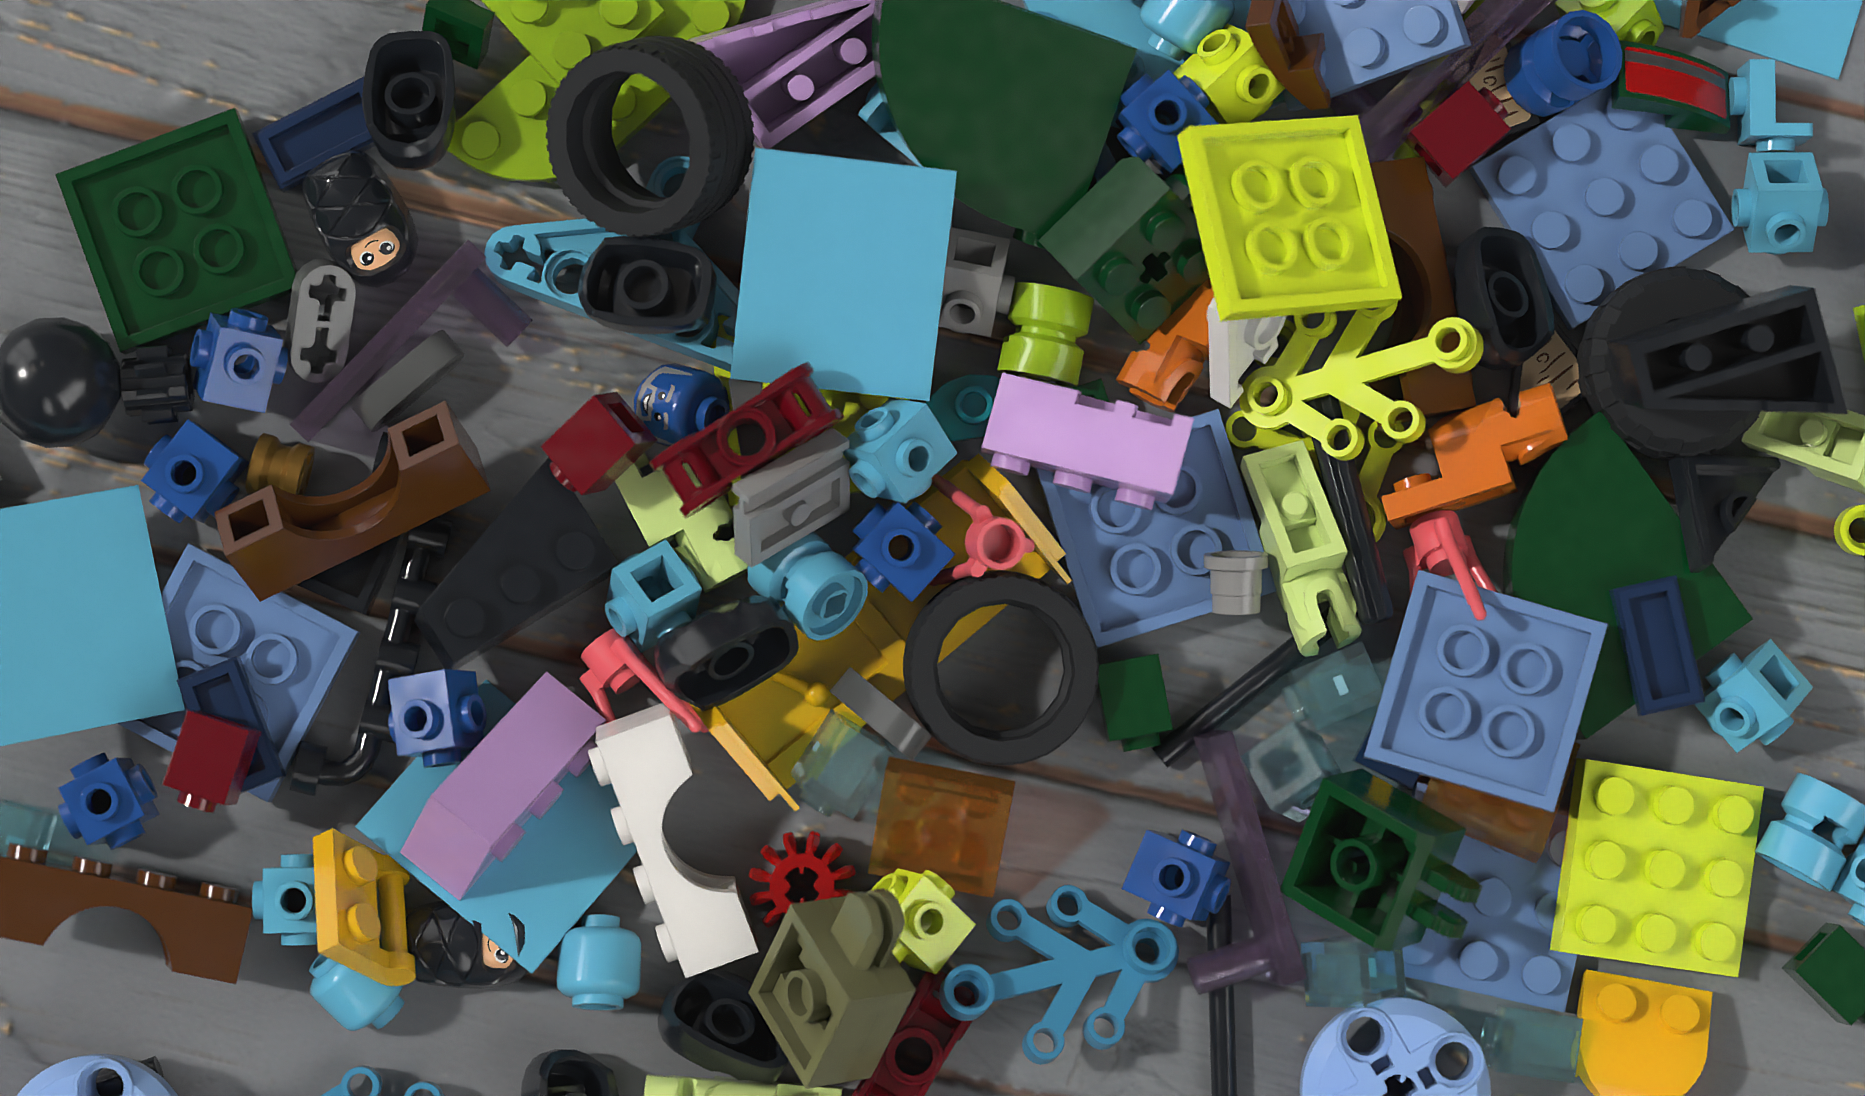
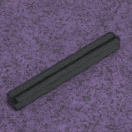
M1332 395L1304 402L1330 420L1344 419L1339 399ZM1343 429L1335 435L1334 447L1336 450H1343L1350 444L1347 429ZM1312 437L1328 503L1348 551L1344 564L1356 602L1359 621L1362 625L1384 622L1392 618L1394 609L1355 460L1342 461L1336 459L1323 449L1319 440Z

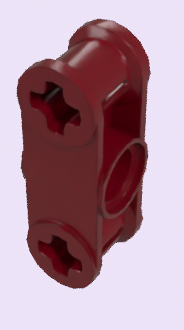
M805 362L783 374L752 399L730 411L700 432L692 433L679 440L650 461L649 464L654 472L662 471L683 503L679 511L684 518H688L708 507L733 489L732 485L768 465L793 448H797L829 430L844 418L839 408L831 409L811 378L814 369L809 362ZM793 394L799 396L811 416L805 414ZM753 424L764 432L766 442L757 454L741 456L729 447L728 438L731 431L737 426ZM684 463L689 465L701 486H695L683 467Z
M941 969L937 974L925 971L872 1077L861 1079L851 1096H925L954 1045L962 1039L973 1021H961L951 1017L943 1009L940 1000L934 997L933 992L940 991L941 984L948 974L941 971ZM959 986L954 989V997L958 1003L964 1006L974 1004L975 997L969 988ZM909 1037L924 1039L931 1048L932 1058L930 1064L924 1071L918 1074L903 1072L895 1062L897 1046L902 1040Z

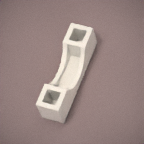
M661 703L597 726L596 743L598 747L588 750L589 757L600 786L612 783L620 806L611 809L612 818L623 846L634 842L643 865L634 867L633 872L645 904L657 901L665 923L655 926L667 962L679 959L685 978L759 952L756 932L735 876L711 875L690 867L673 852L664 836L662 821L667 804L675 791L692 775L691 759L674 714Z

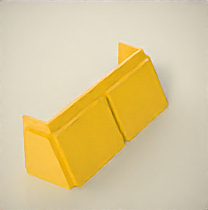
M979 453L970 461L961 460L942 476L977 503L987 506L992 516L1010 519L1017 523L1024 532L1025 538L1032 539L1035 543L1034 550L1030 553H1024L1021 560L1012 568L1004 570L987 568L985 572L1011 571L1040 579L1052 570L1066 584L1072 581L1057 562L1066 555L1065 551L1013 485L998 470L991 467V464ZM931 485L913 501L922 506L943 526L935 536L955 553L952 559L943 567V569L965 563L970 558L966 551L965 537L973 520L967 512ZM902 535L893 537L888 546L890 555L894 559H898L906 554L908 549L906 539ZM854 551L845 557L853 566L862 559ZM868 581V594L863 608L855 620L839 634L830 639L817 641L808 638L794 626L798 637L799 649L793 660L782 671L808 683L815 681L823 682L830 691L848 668L851 667L893 702L906 691L903 677V657L911 627L920 611L932 597L953 582L937 586H930L928 584L911 602L892 585H889L881 593ZM1008 605L980 607L958 620L943 640L938 663ZM769 678L735 699L720 706H714L707 711H702L690 704L709 732L765 797L771 801L780 794L795 812L800 807L787 789L866 724L862 718L831 692L826 704L814 707L806 701L805 695ZM818 740L820 746L815 752L813 750V746Z

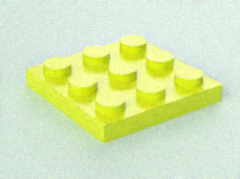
M1358 115L1188 126L1177 135L1220 322L1390 307L1402 299Z
M1576 758L1550 950L1738 977L1764 787Z

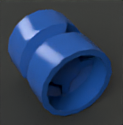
M1585 10L1569 12L1510 48L1504 60L1503 76L1507 90L1514 101L1528 113L1541 117L1556 115L1573 106L1581 99H1586L1606 88L1616 80L1622 68V49L1619 38L1610 24L1599 15Z

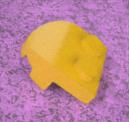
M1586 969L1580 979L1575 1038L1569 1045V1059L1574 1076H1579L1594 1096H1685L1699 1078L1706 1062L1713 992Z

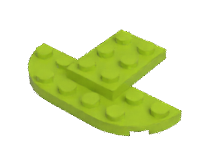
M480 0L488 10L495 12L494 16L530 55L455 123L453 137L447 151L466 166L495 179L521 182H556L557 178L553 174V167L549 162L548 157L550 156L546 146L548 145L546 122L549 117L547 114L551 108V100L556 94L554 93L555 90L560 86L561 80L567 76L566 73L575 67L574 65L601 48L636 38L667 36L687 40L739 25L746 11L748 0ZM633 74L622 84L612 109V138L617 151L673 101L664 87L642 74Z

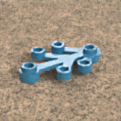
M1073 885L1061 886L1055 890L1047 901V915L1051 922L1059 927L1070 928L1079 924L1111 945L1088 951L1028 915L1025 907L1020 902L1013 899L1001 900L994 905L986 918V926L990 935L1001 942H1011L1016 939L1050 960L994 974H989L982 967L974 964L957 966L941 984L939 991L941 1005L951 1017L961 1021H971L983 1015L992 1002L1060 986L1041 1022L1034 1024L1022 1040V1049L1025 1056L1035 1064L1045 1065L1054 1061L1062 1052L1065 1044L1064 1033L1095 977L1120 972L1104 1006L1095 1009L1086 1018L1082 1028L1084 1039L1090 1046L1099 1050L1109 1049L1122 1038L1125 1032L1124 1019L1143 984L1163 980L1173 971L1179 957L1178 943L1174 934L1167 926L1152 919H1139L1127 924L1088 901L1087 896L1080 888ZM1067 897L1072 899L1077 906V914L1073 916L1063 914L1057 905L1058 898ZM1007 911L1012 913L1017 920V928L1007 930L1001 927L997 921L998 912ZM1145 943L1149 945L1155 953V960L1153 962H1144L1139 959L1135 951L1136 944ZM959 986L969 988L975 997L974 1004L964 1006L958 1003L954 997V989ZM1103 1018L1108 1020L1114 1029L1113 1037L1104 1038L1099 1036L1094 1029L1095 1019ZM1044 1033L1048 1035L1053 1041V1051L1050 1053L1040 1052L1033 1043L1034 1034Z

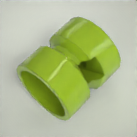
M1027 282L1015 283L1008 320L1016 327V332L1003 339L997 372L1060 387H1077L1084 351L1075 342L1076 339L1088 334L1094 298L1077 291L1050 285Z

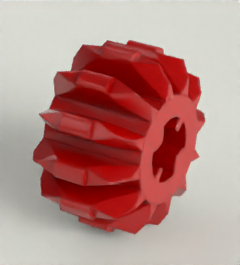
M788 832L783 834V844L788 853L787 858L783 859L775 848L770 845H765L761 849L763 857L773 864L775 869L771 872L762 868H751L749 877L755 881L770 883V890L756 892L749 898L752 905H761L773 900L777 906L766 914L762 920L766 927L770 928L783 913H787L791 904L799 903L791 899L787 893L793 885L787 875L794 868L799 867L800 874H803L807 867L815 871L819 876L813 885L819 893L814 901L844 897L850 893H855L850 889L836 888V880L848 879L856 874L854 865H845L835 871L830 867L829 864L839 857L843 851V847L839 843L832 845L821 858L816 855L821 837L819 832H810L807 838L806 851L799 853L794 833ZM806 896L801 897L800 903L807 902Z

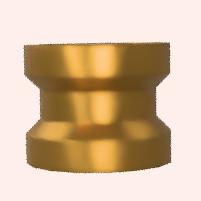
M263 433L256 443L246 477V493L253 494L272 484L289 493L304 496L312 473L315 455L314 447L302 443L294 447L282 445L278 437Z

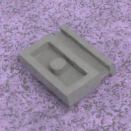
M832 427L732 485L733 493L739 497V504L733 506L734 544L737 557L752 568L850 510V462L843 457V451L849 448V440Z

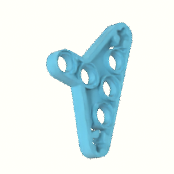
M674 156L659 163L653 171L646 189L659 197H665L663 191L666 182L676 174H686L689 167V157ZM586 218L503 227L492 234L486 243L484 255L489 270L497 282L506 288L591 319L581 306L578 293L566 294L556 288L557 275L568 265L578 264L584 266L604 238L624 235L606 231L605 228L596 226V223L590 222ZM700 222L670 232L673 241L702 251L693 241ZM519 245H523V249L531 261L544 265L541 282L536 283L540 276L535 267L522 262H516L512 269L508 270V266L502 258L504 251L515 253ZM550 250L555 252L546 261L544 251ZM711 261L717 276L715 300L710 322L704 326L699 334L689 338L679 337L675 333L628 334L731 372L734 343L717 336L719 330L718 315L721 314L729 317L722 325L726 334L735 337L740 291ZM716 339V348H709Z

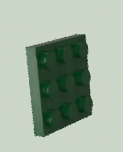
M235 108L55 174L118 348L125 355L136 351V348L148 347L207 325L210 313L229 316L232 308L247 310L292 292L293 281L298 271L241 116Z

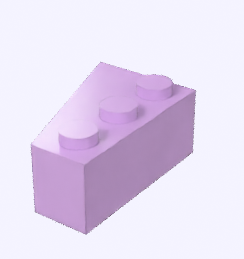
M822 0L687 40L705 47L707 51L713 52L715 57L720 58L723 64L731 69V73L737 77L738 83L742 86L743 93L749 102L748 106L752 112L751 119L754 121V142L761 148L770 149L875 76L872 52V21L875 0Z
M1002 373L981 453L993 456L990 465L993 468L1021 476H1028L1030 466L1055 473L1053 484L1074 491L1090 493L1092 483L1117 490L1115 501L1140 509L1152 510L1154 501L1167 503L1174 494L1194 418L1174 414L1172 420L1139 411L1136 404L1116 400V404L1081 395V392Z
M546 671L432 793L400 853L460 901L495 858L502 862L516 847L526 833L522 826L532 815L541 819L564 791L558 784L565 775L570 772L578 778L591 764L588 750L598 747L594 742L596 727L603 725L606 719Z

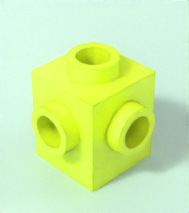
M1229 23L1223 29L1213 31L1202 39L1198 45L1197 54H1192L1173 72L1178 80L1186 75L1200 87L1210 102L1205 110L1218 124L1251 122L1253 119L1264 114L1271 107L1273 100L1285 89L1262 60L1248 32Z
M897 868L894 873L884 876L872 888V890L886 889L898 899L902 908L905 927L892 951L899 964L903 960L909 967L937 974L976 925L951 901L955 895L953 888L941 877L929 870L919 874Z

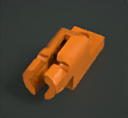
M1206 280L1145 340L1150 344L1149 349L1130 352L1116 380L1119 384L1129 387L1128 392L1138 399L1164 411L1175 412L1180 401L1183 400L1188 390L1201 375L1204 361H1209L1207 310L1214 298L1211 280Z
M1549 382L1519 392L1521 407L1516 418L1511 417L1500 398H1495L1492 401L1449 414L1440 419L1428 431L1442 477L1432 480L1429 473H1423L1394 483L1395 492L1381 496L1388 522L1398 530L1410 526L1418 518L1434 511L1449 510L1455 512L1518 492L1509 462L1518 459L1519 466L1559 447L1564 441L1568 440V433L1551 383Z

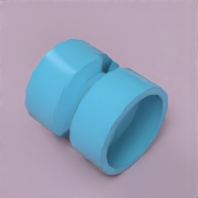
M814 531L751 568L748 565L747 568L748 582L760 596L773 597L787 614L793 625L808 638L817 641L830 639L849 626L863 608L868 594V581L863 573L841 554L833 552L829 544Z
M1797 773L1781 802L1786 816L1783 820L1770 822L1755 853L1788 874L1818 889L1830 892L1847 862L1842 853L1844 845L1857 844L1865 829V805L1820 780ZM1814 826H1815L1816 834L1812 832Z

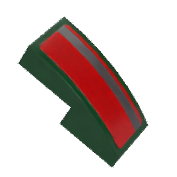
M1619 40L1622 49V68L1616 80L1611 83L1613 109L1665 114L1666 128L1727 134L1730 130L1728 72L1702 59L1678 51Z

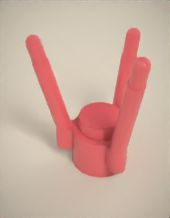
M938 474L932 477L931 484L972 517L973 523L967 530L965 537L966 551L970 556L968 561L941 570L929 583L930 586L947 584L969 576L981 577L987 568L998 570L1012 568L1021 560L1024 553H1030L1034 550V541L1025 538L1024 532L1017 523L1010 519L992 516L987 506L977 503L950 481Z
M1449 510L1434 511L1415 520L1409 528L1414 545L1402 552L1409 571L1410 596L1418 570L1429 569L1430 573L1442 577L1455 574L1474 617L1479 621L1484 620L1487 612L1474 580L1480 588L1494 592L1498 591L1477 557L1471 537L1464 535L1457 513Z
M613 628L595 639L581 654V658L589 670L579 680L591 694L598 713L606 719L604 724L616 720L605 689L611 687L616 694H621L641 680L693 733L699 731L702 733L709 732L690 703L678 698L672 691L666 688L658 676L656 668L639 651L628 635L622 637Z

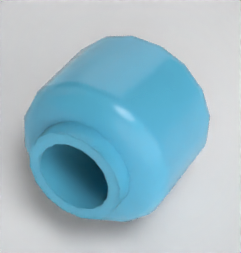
M1146 0L1140 10V18L1143 24L1153 32L1148 43L1167 56L1181 61L1186 51L1191 54H1197V48L1202 39L1213 31L1223 29L1229 23L1234 14L1235 6L1232 0Z
M602 914L582 916L581 927L571 928L558 943L557 988L563 995L572 998L573 1008L603 1011L624 1008V999L636 995L640 989L641 939L633 931L620 928V917Z
M319 954L309 969V972L314 976L310 987L311 996L342 1027L349 1031L359 1030L370 1023L377 1029H380L389 1023L404 1005L405 1001L399 996L403 986L380 984L322 954Z

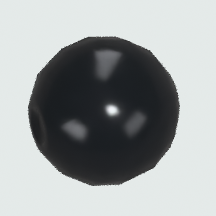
M65 317L38 318L12 330L0 346L1 423L21 440L45 448L73 447L98 435L107 424L122 395L121 365L110 343L89 325Z

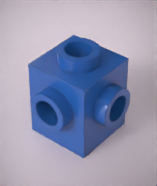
M1169 69L1156 81L1146 73L1120 97V101L1126 108L1120 112L1115 121L1122 129L1117 138L1132 157L1138 156L1144 163L1149 159L1165 178L1180 165H1183L1177 135L1188 126L1218 124L1205 110L1210 102L1200 87L1186 75L1178 80ZM1155 114L1167 116L1172 125L1166 126L1159 123Z
M232 308L229 316L210 313L207 329L197 330L190 353V365L197 367L192 386L202 401L265 413L272 383L279 385L282 382L288 362V348L282 346L283 339L274 327L267 325L269 320L267 316L239 308Z
M187 419L173 438L166 434L151 449L144 461V465L149 470L141 481L155 491L149 502L171 519L180 524L186 516H189L193 520L204 523L209 515L215 518V511L232 504L240 489L234 482L250 462L200 424ZM196 468V478L188 485V475Z
M895 501L887 509L876 503L852 530L860 539L851 549L862 558L855 567L881 593L889 585H892L911 602L952 559L955 553L935 536L943 526L915 501L907 509ZM902 535L908 543V549L903 557L894 559L888 550L889 542L893 537Z
M442 669L388 679L392 708L389 714L388 726L390 735L396 744L397 756L423 757L424 768L455 765L462 762L461 752L474 750L484 739L483 730L486 727L487 714L483 700L478 694L476 671Z
M105 752L98 754L71 768L70 771L74 780L58 787L65 801L58 805L61 818L70 834L75 839L83 836L87 845H98L107 842L110 850L119 848L144 835L146 832L142 824L160 815L153 802V799L157 798L158 795L149 774L140 763L134 765L131 758H114L109 761ZM99 789L107 791L112 800L110 809L104 814L101 813L93 797V794Z
M1182 829L1178 838L1162 831L1146 830L1122 889L1151 902L1147 910L1148 914L1172 925L1183 927L1186 919L1206 921L1209 912L1213 914L1219 912L1231 886V879L1225 876L1231 862L1214 855L1217 843L1188 830ZM1182 872H1183V873H1184V881H1183V883H1182V885H1181L1180 877H1181V874H1182Z

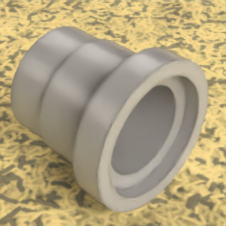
M1248 550L1205 553L1204 568L1210 570L1212 612L1222 615L1260 613L1262 569L1268 568V553Z

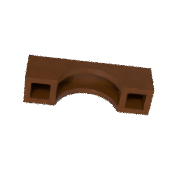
M1424 156L1370 163L1402 294V299L1398 301L1394 312L1390 337L1382 350L1428 337L1431 328L1437 322L1449 317L1458 318L1446 263V249L1441 240L1433 201V187L1428 178ZM1451 332L1443 338L1441 347L1444 353L1453 352L1458 348L1460 344V334L1458 332ZM1435 363L1369 383L1371 389L1394 402L1400 400L1410 402L1422 411L1425 419L1441 417L1476 406L1471 370L1464 373H1450ZM1410 411L1400 413L1396 417L1394 424L1412 422V413ZM1377 422L1378 427H1381L1382 424Z
M445 400L389 427L388 447L381 464L367 479L350 489L326 496H301L289 493L271 484L215 511L214 514L225 557L261 602L491 491L476 445Z
M10 842L7 853L0 852V938L43 946L55 929L69 917L95 907H118L142 916L152 925L162 945L165 965L172 972L236 984L253 914L252 907L249 904L238 901L239 889L208 882H202L200 893L174 888L176 876L145 869H138L136 880L111 875L112 863L82 856H74L72 867L47 862L48 850Z

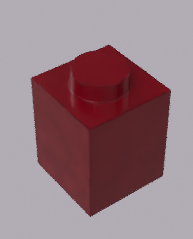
M1467 81L1408 133L1404 141L1418 157L1424 156L1426 167L1446 188L1499 143L1511 130L1504 121L1508 116V112L1501 101L1489 89L1482 87L1477 91Z
M618 392L593 395L540 447L552 460L549 467L556 479L570 491H578L582 496L605 491L658 439Z
M187 710L162 785L180 791L177 802L201 811L214 813L217 804L223 806L237 805L262 731L201 710Z

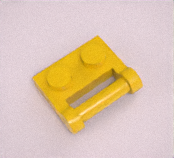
M333 828L314 836L313 858L318 953L386 986H403L414 981L416 978L415 958L411 953H408L404 886L410 881V873L389 855H382ZM376 887H378L379 890L380 920L378 917ZM380 933H381V944H382V948H380V943H379V935H380Z

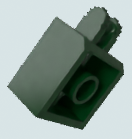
M1138 156L1121 159L1038 240L1140 345L1210 278L1184 165L1176 168L1163 181Z
M1361 768L1323 777L1279 892L1367 945L1391 952L1421 942L1427 928L1450 939H1462L1468 921L1460 916V914L1454 912V910L1438 902L1439 896L1443 892L1458 901L1476 903L1483 885H1480V882L1452 866L1467 830L1466 827Z

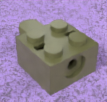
M876 889L865 893L855 892L844 897L791 904L748 992L806 1089L871 1078L916 991L907 973L901 968L892 953L905 927V921L898 899L886 889Z

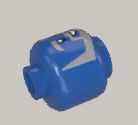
M677 363L661 365L651 372L641 382L634 397L635 414L658 439L655 443L667 447L692 433L700 432L730 412L727 390L720 378L706 371Z

